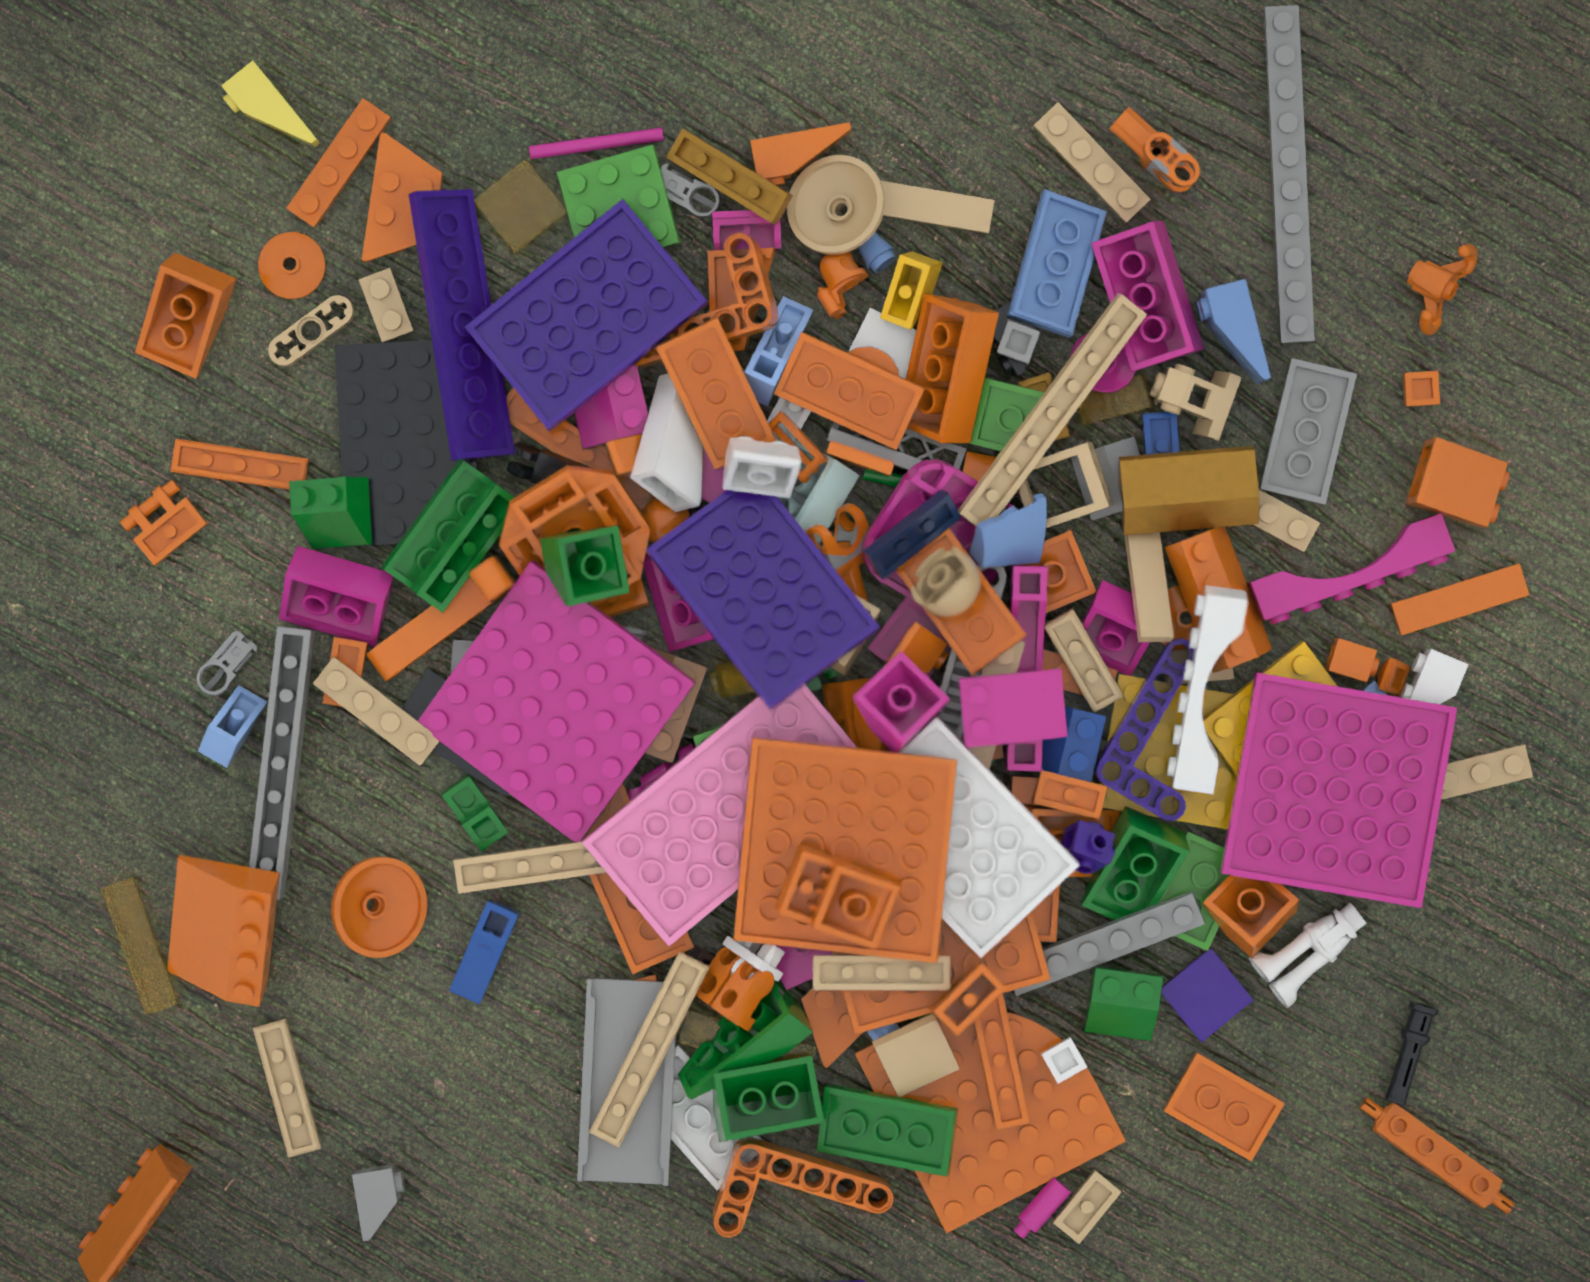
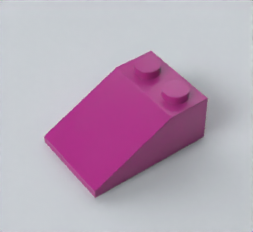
M1061 669L959 678L965 748L1067 737Z

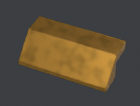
M1254 446L1119 457V487L1122 496V528L1124 535L1259 524V488Z

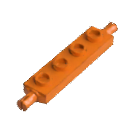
M1369 1097L1363 1100V1104L1360 1105L1359 1109H1362L1375 1119L1372 1131L1479 1208L1485 1209L1492 1203L1505 1212V1214L1511 1212V1208L1514 1207L1515 1203L1499 1192L1503 1180L1396 1103H1389L1382 1108L1369 1099Z

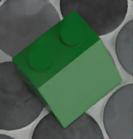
M335 477L289 481L291 516L312 549L372 545L368 477Z
M1100 965L1092 967L1084 1032L1151 1041L1159 1011L1163 977L1158 973Z

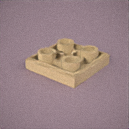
M933 1013L872 1041L898 1097L960 1069Z

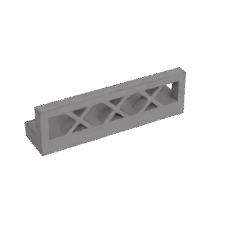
M833 422L827 438V443L835 441L890 460L895 467L906 471L913 465L922 462L923 460L921 459L929 457L930 460H934L932 454L942 449L958 453L953 466L960 469L966 452V448L952 443H940L906 428L904 433L907 436L903 437L900 443L912 437L921 440L926 453L917 458L906 455L901 444L898 446L900 451L898 452L890 449L888 446L878 445L868 437V441L859 438L862 434L850 435L839 431L840 424ZM927 443L936 445L938 448L930 451Z

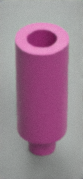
M1053 1177L1019 1214L1018 1218L1021 1222L1014 1228V1231L1023 1239L1031 1230L1036 1233L1067 1199L1071 1191Z

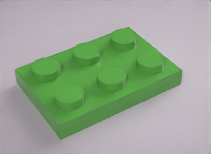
M1186 831L1185 836L1190 851L1158 903L1193 891L1205 924L1175 935V937L1208 951L1219 925L1204 907L1203 902L1229 876L1220 873L1224 847Z

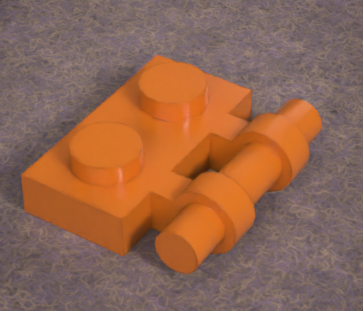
M173 479L163 487L160 485L152 491L153 495L139 506L135 504L128 510L129 514L120 521L121 525L128 532L137 524L140 526L143 532L133 540L154 566H157L208 525L207 521L187 497L177 504L172 501L171 497L181 490ZM162 505L167 512L152 524L147 516Z

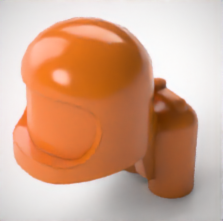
M850 251L842 254H826L820 262L819 271L827 288L824 286L818 287L817 297L829 317H834L835 320L847 313L844 308L846 304L843 293L868 277L866 270L858 267Z

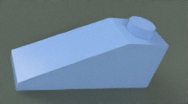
M784 296L777 307L779 318L776 325L764 332L744 371L757 402L767 407L801 332H804L813 313V309Z

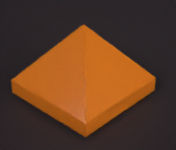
M1390 657L1376 672L1378 688L1399 697L1409 673L1410 665Z

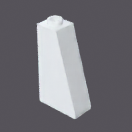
M667 373L658 378L630 478L671 510L678 512L700 506L703 444Z

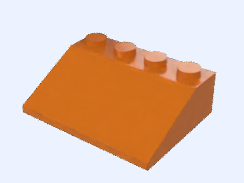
M179 855L167 971L225 1001L260 1007L268 985L280 873Z
M159 1144L154 1150H151L149 1147L146 1149L137 1162L141 1169L134 1178L128 1175L117 1191L122 1196L115 1206L109 1203L99 1216L98 1220L102 1222L96 1233L90 1230L78 1246L83 1251L77 1260L88 1282H111L118 1275L193 1168L192 1165L162 1144Z

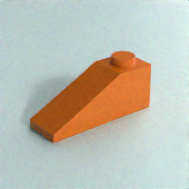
M850 122L750 140L755 172L777 186L785 185L784 179L792 178L851 133Z

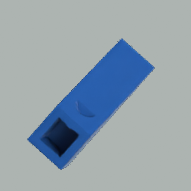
M491 898L487 901L449 991L477 1004L481 1003L521 914L520 911Z

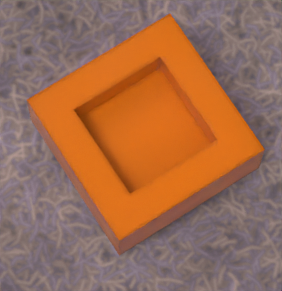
M1438 371L1403 373L1404 407L1440 405Z

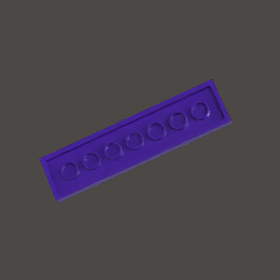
M473 190L412 192L408 195L451 461L515 454L503 375L465 328L466 325L491 306Z

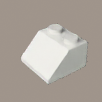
M730 437L725 453L722 489L790 498L801 467L798 446L788 445L781 441L770 443L755 441L750 437Z

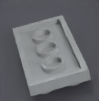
M1290 359L1259 485L1260 490L1326 505L1357 373L1299 359Z

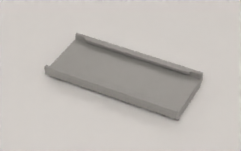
M587 978L577 1182L602 1181L669 1185L676 1036L621 1146L618 1148L589 1133L664 981Z

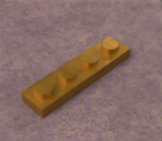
M683 128L666 156L667 159L777 225L793 197L787 191Z

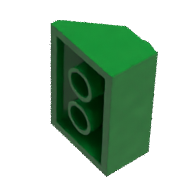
M812 1056L712 1074L713 1111L719 1142L825 1123Z

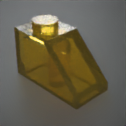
M732 662L715 665L716 672L710 673L713 693L720 692L721 698L755 692Z

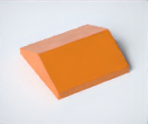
M1071 530L1044 541L1040 563L1019 564L1048 567L1046 613L1096 593Z

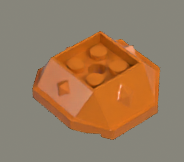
M567 465L509 501L499 539V546L519 576H521L533 560L545 568L540 538L566 533L572 528L586 530L617 525L620 533L628 585H631L641 578L651 529L649 523L614 471ZM608 598L590 601V603L596 606Z

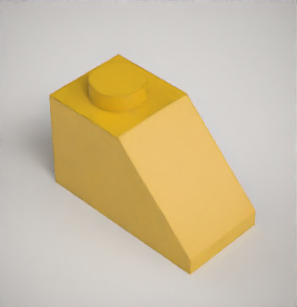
M913 251L900 254L880 318L904 328L913 329L919 319L924 293L933 294L943 262Z

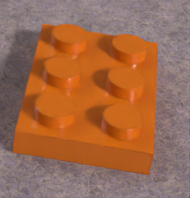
M1195 1052L1164 1106L1163 1111L1252 1162L1285 1103Z

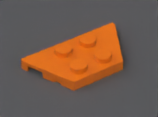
M380 132L362 262L374 261L373 259L392 253L395 254L416 246L408 194L415 191L441 190L442 172L382 132Z
M812 987L801 1000L808 1022L813 1030L812 1034L822 1064L827 1069L862 1033L854 1034L842 990H813Z

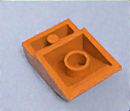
M799 844L775 908L778 914L810 924L813 929L876 950L900 890V885L859 866Z

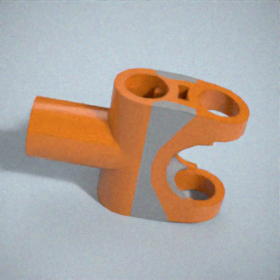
M1128 107L1109 128L1138 155L1141 165L1170 191L1175 193L1185 192L1197 181L1200 167L1195 158L1166 133L1157 132L1131 107ZM1155 148L1161 150V153L1157 156L1153 154V149ZM1175 169L1185 170L1188 173L1189 179L1187 181L1180 180L1175 174Z
M846 503L836 511L834 536L826 527L819 524L812 526L805 533L853 594L868 602L859 566L865 563L863 560L862 544L870 527L862 510L854 504ZM846 512L852 515L855 524L848 519ZM814 533L820 536L823 546L815 540Z

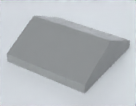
M1135 437L1095 449L1114 505L1090 513L1091 521L1122 511V496L1119 487V457L1140 455ZM1076 455L1070 459L1085 505L1093 503L1078 456Z

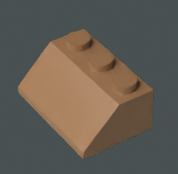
M651 647L696 681L693 688L645 752L651 756L673 763L708 667Z

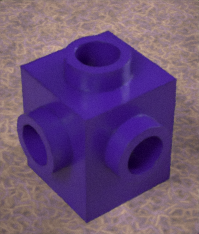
M1078 820L1064 828L1061 844L1080 863V866L1075 870L1085 874H1092L1111 863L1115 853V848L1113 847L1115 834L1104 830V827L1098 823Z

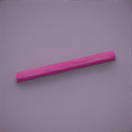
M662 127L532 145L529 146L531 159L664 141Z

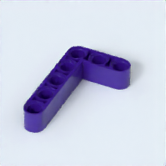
M1173 639L1163 647L1094 767L1095 776L1102 784L1168 821L1177 820L1184 814L1186 809L1184 797L1179 792L1133 765L1183 681L1186 660L1180 664L1175 663L1171 658V649L1177 644L1183 645L1188 651L1186 660L1192 661L1194 648H1189V641L1185 639ZM1160 673L1166 674L1171 681L1170 688L1164 693L1156 691L1153 686L1154 678ZM1142 703H1149L1154 711L1153 717L1147 722L1140 721L1136 715L1137 707ZM1125 732H1132L1137 740L1136 746L1130 751H1124L1119 745L1120 736ZM1109 761L1116 762L1120 770L1119 775L1113 780H1106L1102 775V768ZM1139 778H1143L1149 785L1148 792L1142 797H1135L1131 791L1132 783ZM1172 795L1177 799L1178 807L1174 813L1165 814L1161 810V801L1164 797Z

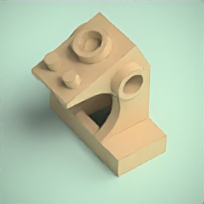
M1176 364L1175 369L1169 367L1163 373L1157 372L1154 386L1149 393L1150 396L1154 397L1153 402L1162 404L1160 409L1175 415H1180L1181 410L1197 416L1198 419L1192 434L1219 441L1242 377L1233 373L1215 370L1210 383L1195 377L1194 369L1181 364ZM1193 386L1207 392L1202 408L1188 403Z

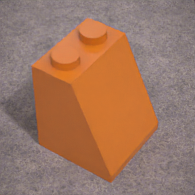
M1438 437L1425 440L1405 505L1434 514L1442 513L1444 517L1479 528H1487L1489 522H1495L1499 512L1500 504L1496 503L1499 490L1504 491L1507 486L1510 472L1505 470L1508 463Z

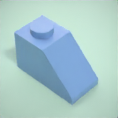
M238 685L207 727L198 752L227 768L244 745L263 712L267 701Z

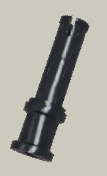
M1414 1001L1409 1002L1411 1011L1406 1027L1402 1028L1400 1032L1401 1038H1404L1387 1095L1385 1096L1386 1100L1400 1105H1406L1407 1103L1406 1100L1423 1045H1427L1430 1042L1431 1037L1428 1035L1434 1016L1439 1013V1010L1434 1007Z

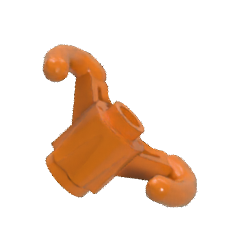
M1467 243L1458 248L1459 256L1464 257L1461 261L1438 266L1429 260L1426 262L1419 260L1410 271L1407 284L1412 286L1411 290L1424 297L1426 310L1421 312L1419 327L1424 335H1434L1439 330L1442 324L1441 316L1444 301H1451L1459 287L1458 279L1472 273L1478 261V252L1474 245Z

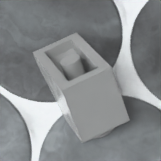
M395 1164L355 1170L352 1174L363 1241H369L401 1197L400 1192L405 1191L402 1171H396Z

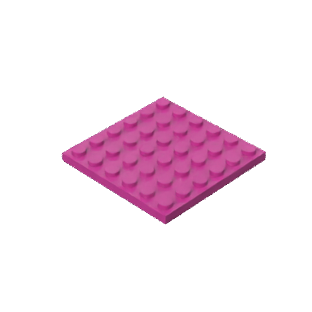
M533 560L511 588L421 715L418 722L431 731L433 737L573 842H580L693 688L696 681L592 603L586 602L566 606L547 575L545 568Z
M1255 672L1220 873L1422 908L1457 707Z

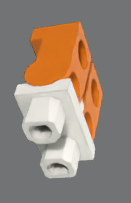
M727 936L722 943L725 947L716 954L709 964L710 968L696 996L728 1020L749 1032L755 1022V1019L751 1017L762 997L772 990L774 980L778 982L784 974L775 967L785 952L776 945L763 944L759 952L755 954L761 943L735 941Z

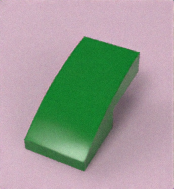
M469 774L441 792L442 797L461 821L463 828L481 852L509 833L498 814Z

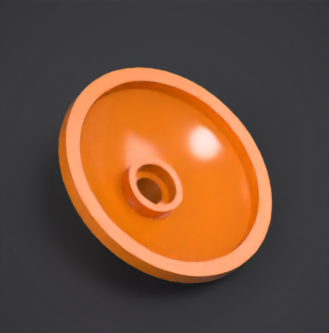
M383 856L362 860L343 875L334 891L331 915L335 931L349 949L360 955L371 958H384L395 955L407 948L420 933L427 914V895L419 875L406 863ZM373 899V907L368 910L367 902Z

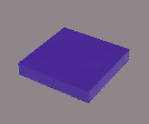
M1212 948L1199 955L1166 982L1161 989V994L1201 1043L1253 1001L1252 997Z

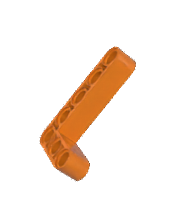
M734 233L725 241L724 253L738 303L691 317L669 335L671 339L715 317L718 318L722 326L723 319L729 315L734 317L736 324L730 333H725L729 342L770 330L776 325L779 318L778 309L758 241L743 233ZM741 241H747L749 244L748 254L743 258H738L735 253L736 246ZM755 273L758 277V285L754 290L747 291L744 285L745 278L749 274ZM759 306H765L768 313L767 318L764 322L757 324L753 317L754 311ZM654 347L632 366L637 365L638 369L662 363L663 361L656 347Z
M492 556L469 573L470 578L467 579L443 613L434 606H430L366 654V657L385 682L395 677L509 593L516 581L498 557Z
M745 1137L738 1140L733 1148L713 1208L712 1218L718 1234L723 1237L738 1235L744 1227L760 1178L878 1214L890 1209L894 1197L888 1182L880 1176L754 1137ZM751 1148L758 1152V1156L754 1161L745 1162L740 1158L741 1153L745 1149ZM784 1158L789 1160L790 1166L783 1172L775 1171L772 1165L777 1159ZM812 1168L822 1171L821 1177L814 1182L807 1181L804 1178L805 1173ZM849 1178L854 1181L852 1188L845 1192L839 1191L836 1188L837 1183L841 1179ZM742 1180L748 1184L746 1190L739 1194L733 1193L730 1190L731 1184L734 1181ZM881 1188L886 1191L884 1198L880 1201H871L868 1198L869 1193L873 1189ZM726 1212H732L736 1214L737 1219L733 1224L724 1225L719 1221L720 1216Z

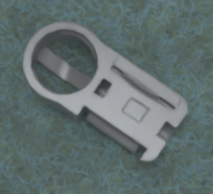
M664 164L661 167L667 195L671 201L687 208L694 215L702 218L711 217L712 212L719 211L722 200L716 188L697 179L693 180L674 169L669 171L671 168L669 164ZM701 188L709 189L713 192L716 202L696 193V191ZM692 199L712 208V210L709 212L697 211L693 207Z
M234 631L209 661L200 667L196 679L200 689L210 696H218L225 693L237 677L234 672L238 673L253 655L251 653L253 650L256 653L258 652L257 646L241 632ZM212 666L220 667L211 680L203 687L201 682L203 672ZM226 672L227 677L224 686L219 690H215V692L210 691Z

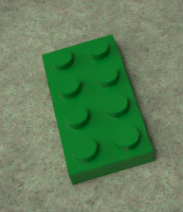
M829 1083L824 1087L822 1112L825 1123H820L816 1151L945 1177L949 1175L958 1108Z

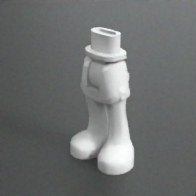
M1349 903L1340 911L1334 909L1332 914L1324 916L1314 923L1308 922L1303 927L1304 931L1278 952L1272 955L1258 952L1253 958L1249 957L1248 959L1258 974L1265 981L1271 982L1301 954L1312 948L1313 954L1288 974L1269 984L1271 991L1286 1008H1289L1296 1001L1297 990L1319 968L1328 962L1333 963L1337 960L1338 954L1346 947L1351 938L1355 939L1357 937L1355 932L1362 928L1366 922L1356 908Z

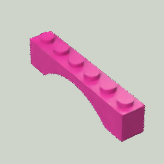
M1442 513L1405 525L1397 539L1384 554L1368 566L1351 574L1336 578L1314 579L1279 571L1247 584L1261 621L1269 619L1271 625L1289 619L1290 615L1288 612L1301 608L1302 612L1306 613L1322 607L1320 600L1333 596L1334 602L1354 595L1352 589L1364 585L1366 590L1385 584L1383 577L1396 573L1398 579L1416 573L1415 566L1424 562H1428L1429 567L1448 561L1447 554L1455 552Z
M1011 565L1010 612L1027 634V637L1022 640V642H1025L1017 672L1043 670L1048 567ZM1042 740L1006 744L1005 768L1011 771H1041Z

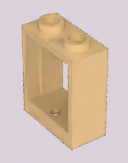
M1087 442L1043 457L1033 470L1077 455L1093 500L1092 504L1048 518L1046 520V528L1114 505L1093 442ZM1027 478L1015 493L1016 496H1021L1024 507L1034 502Z

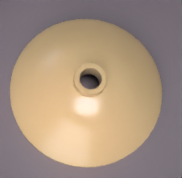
M847 155L824 157L810 164L796 178L790 190V194L793 197L787 206V216L793 233L808 248L823 254L846 253L864 244L879 227L885 210L884 188L876 172L862 160ZM843 207H847L846 214L839 216V211Z

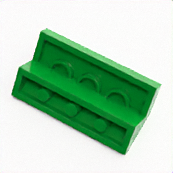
M459 460L381 567L411 588L416 595L443 613L469 578V573L478 566L501 534L509 501L515 497L465 460Z

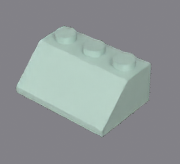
M795 439V444L813 460L814 456ZM826 454L824 455L828 460L818 466L819 470L815 474L812 473L806 483L796 478L790 498L778 497L804 532L817 524L829 529L836 517L837 509L843 505L860 476ZM801 461V467H800V468H801L802 470H804V469L806 468V466H805V465L803 464V462ZM814 533L815 540L820 544L822 539Z

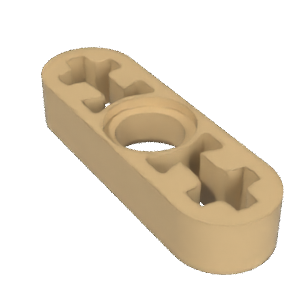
M334 295L310 311L270 342L268 353L271 360L283 367L291 366L336 334L353 320L355 310L351 301L344 296ZM334 303L340 306L346 304L347 308L344 310L346 316L343 319L336 316L328 321L333 325L330 330L327 329L325 322L317 317L321 312H323L324 317L332 314L334 311L332 305ZM310 321L317 322L321 327L320 336L313 341L306 340L302 334L303 326ZM293 332L296 333L298 340L306 345L303 350L300 349L299 345L290 349L291 357L289 359L283 356L277 358L276 354L280 351L278 348L280 343L287 346L295 341L290 337Z

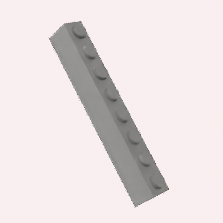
M277 626L249 863L251 868L280 873L277 900L284 898L286 891L316 630Z

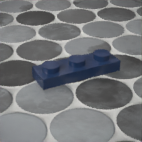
M941 489L863 550L875 574L881 579H885L961 519V516L950 495Z

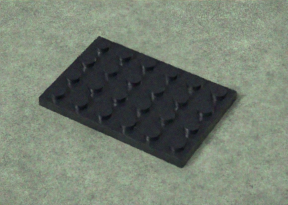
M432 340L335 345L342 477H368L372 545L361 546L395 545L400 542L459 461H451ZM477 459L465 460L477 469Z

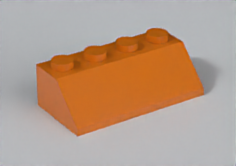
M924 293L906 379L925 389L907 426L908 429L940 443H970L999 316L998 312L975 303Z
M1226 527L1212 528L1164 547L1195 628H1198L1200 616L1195 615L1197 595H1204L1205 585L1246 591L1248 602L1242 634L1233 640L1218 657L1212 668V673L1230 669L1272 650Z

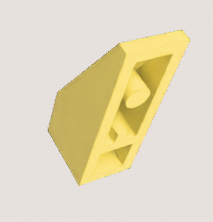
M253 60L221 85L227 92L223 99L235 113L241 110L247 117L315 148L321 144Z

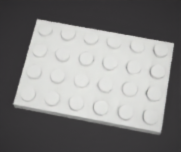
M937 716L901 753L958 759L942 919L982 958L1079 867L1080 863L969 748H965V744Z

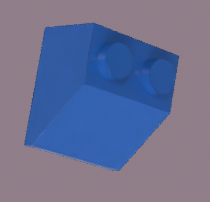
M1065 707L1067 737L1042 740L1041 770L1091 782L1106 716Z

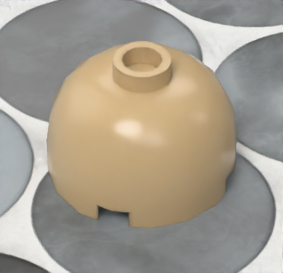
M951 547L953 550L945 551L943 548L936 550L925 559L915 574L919 580L917 587L912 585L913 599L936 616L952 617L962 613L974 603L980 590L981 579L976 564L957 547Z

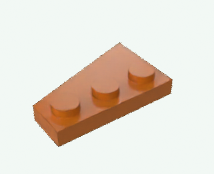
M761 248L768 275L776 248ZM735 249L738 258L745 257L749 252V249ZM724 250L707 251L709 312L738 303ZM751 273L745 278L744 285L747 291L754 290L758 285V277L755 273ZM757 307L754 311V320L756 319L759 307ZM732 315L723 319L722 328L725 333H730L735 328V319ZM750 336L729 342L733 351H746Z

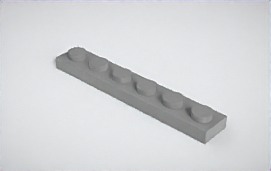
M1193 891L1186 892L1043 947L1051 980L1014 990L1016 996L1204 925L1205 921Z

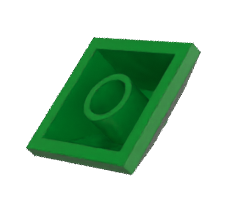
M617 525L571 531L540 538L545 571L566 606L630 593Z

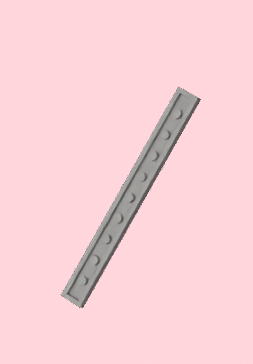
M1299 5L1264 7L1279 344L1314 342Z

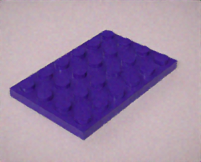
M622 199L472 320L465 328L547 430L551 432L703 309L708 302Z
M727 490L646 549L647 554L770 711L880 630V626L777 496Z

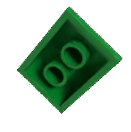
M1125 806L1110 831L1115 834L1113 847L1115 848L1114 857L1109 865L1092 874L1081 901L1083 907L1113 920L1157 904L1190 851L1184 831Z

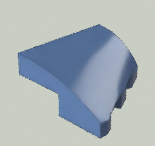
M1043 494L1034 495V502L1020 510L1012 506L1004 510L998 517L988 518L977 524L969 553L982 568L1040 563L1047 520V502Z

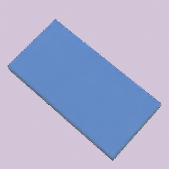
M1046 189L1041 192L1007 317L1067 338L1073 336L1095 257L1091 243L1099 240L1107 211Z

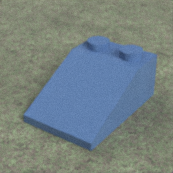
M1246 279L1205 289L1199 295V301L1195 302L1200 322H1206L1209 331L1256 384L1270 379L1271 376Z

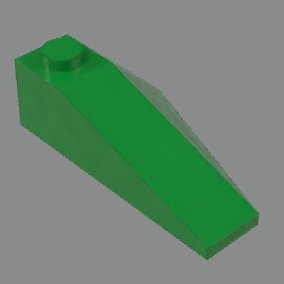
M774 980L772 990L762 997L751 1017L755 1019V1022L749 1032L724 1016L717 1023L720 1026L717 1033L709 1042H703L678 1073L688 1098L692 1100L712 1090V1074L763 1065L788 1053L813 1032L802 1008L780 981Z

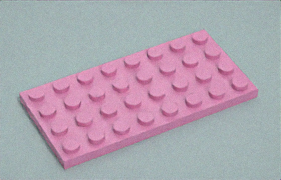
M806 685L771 711L759 696L754 698L582 841V844L668 946L673 944L738 890L752 738L761 737L857 748Z

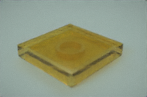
M526 159L474 199V203L515 254L567 214V210Z

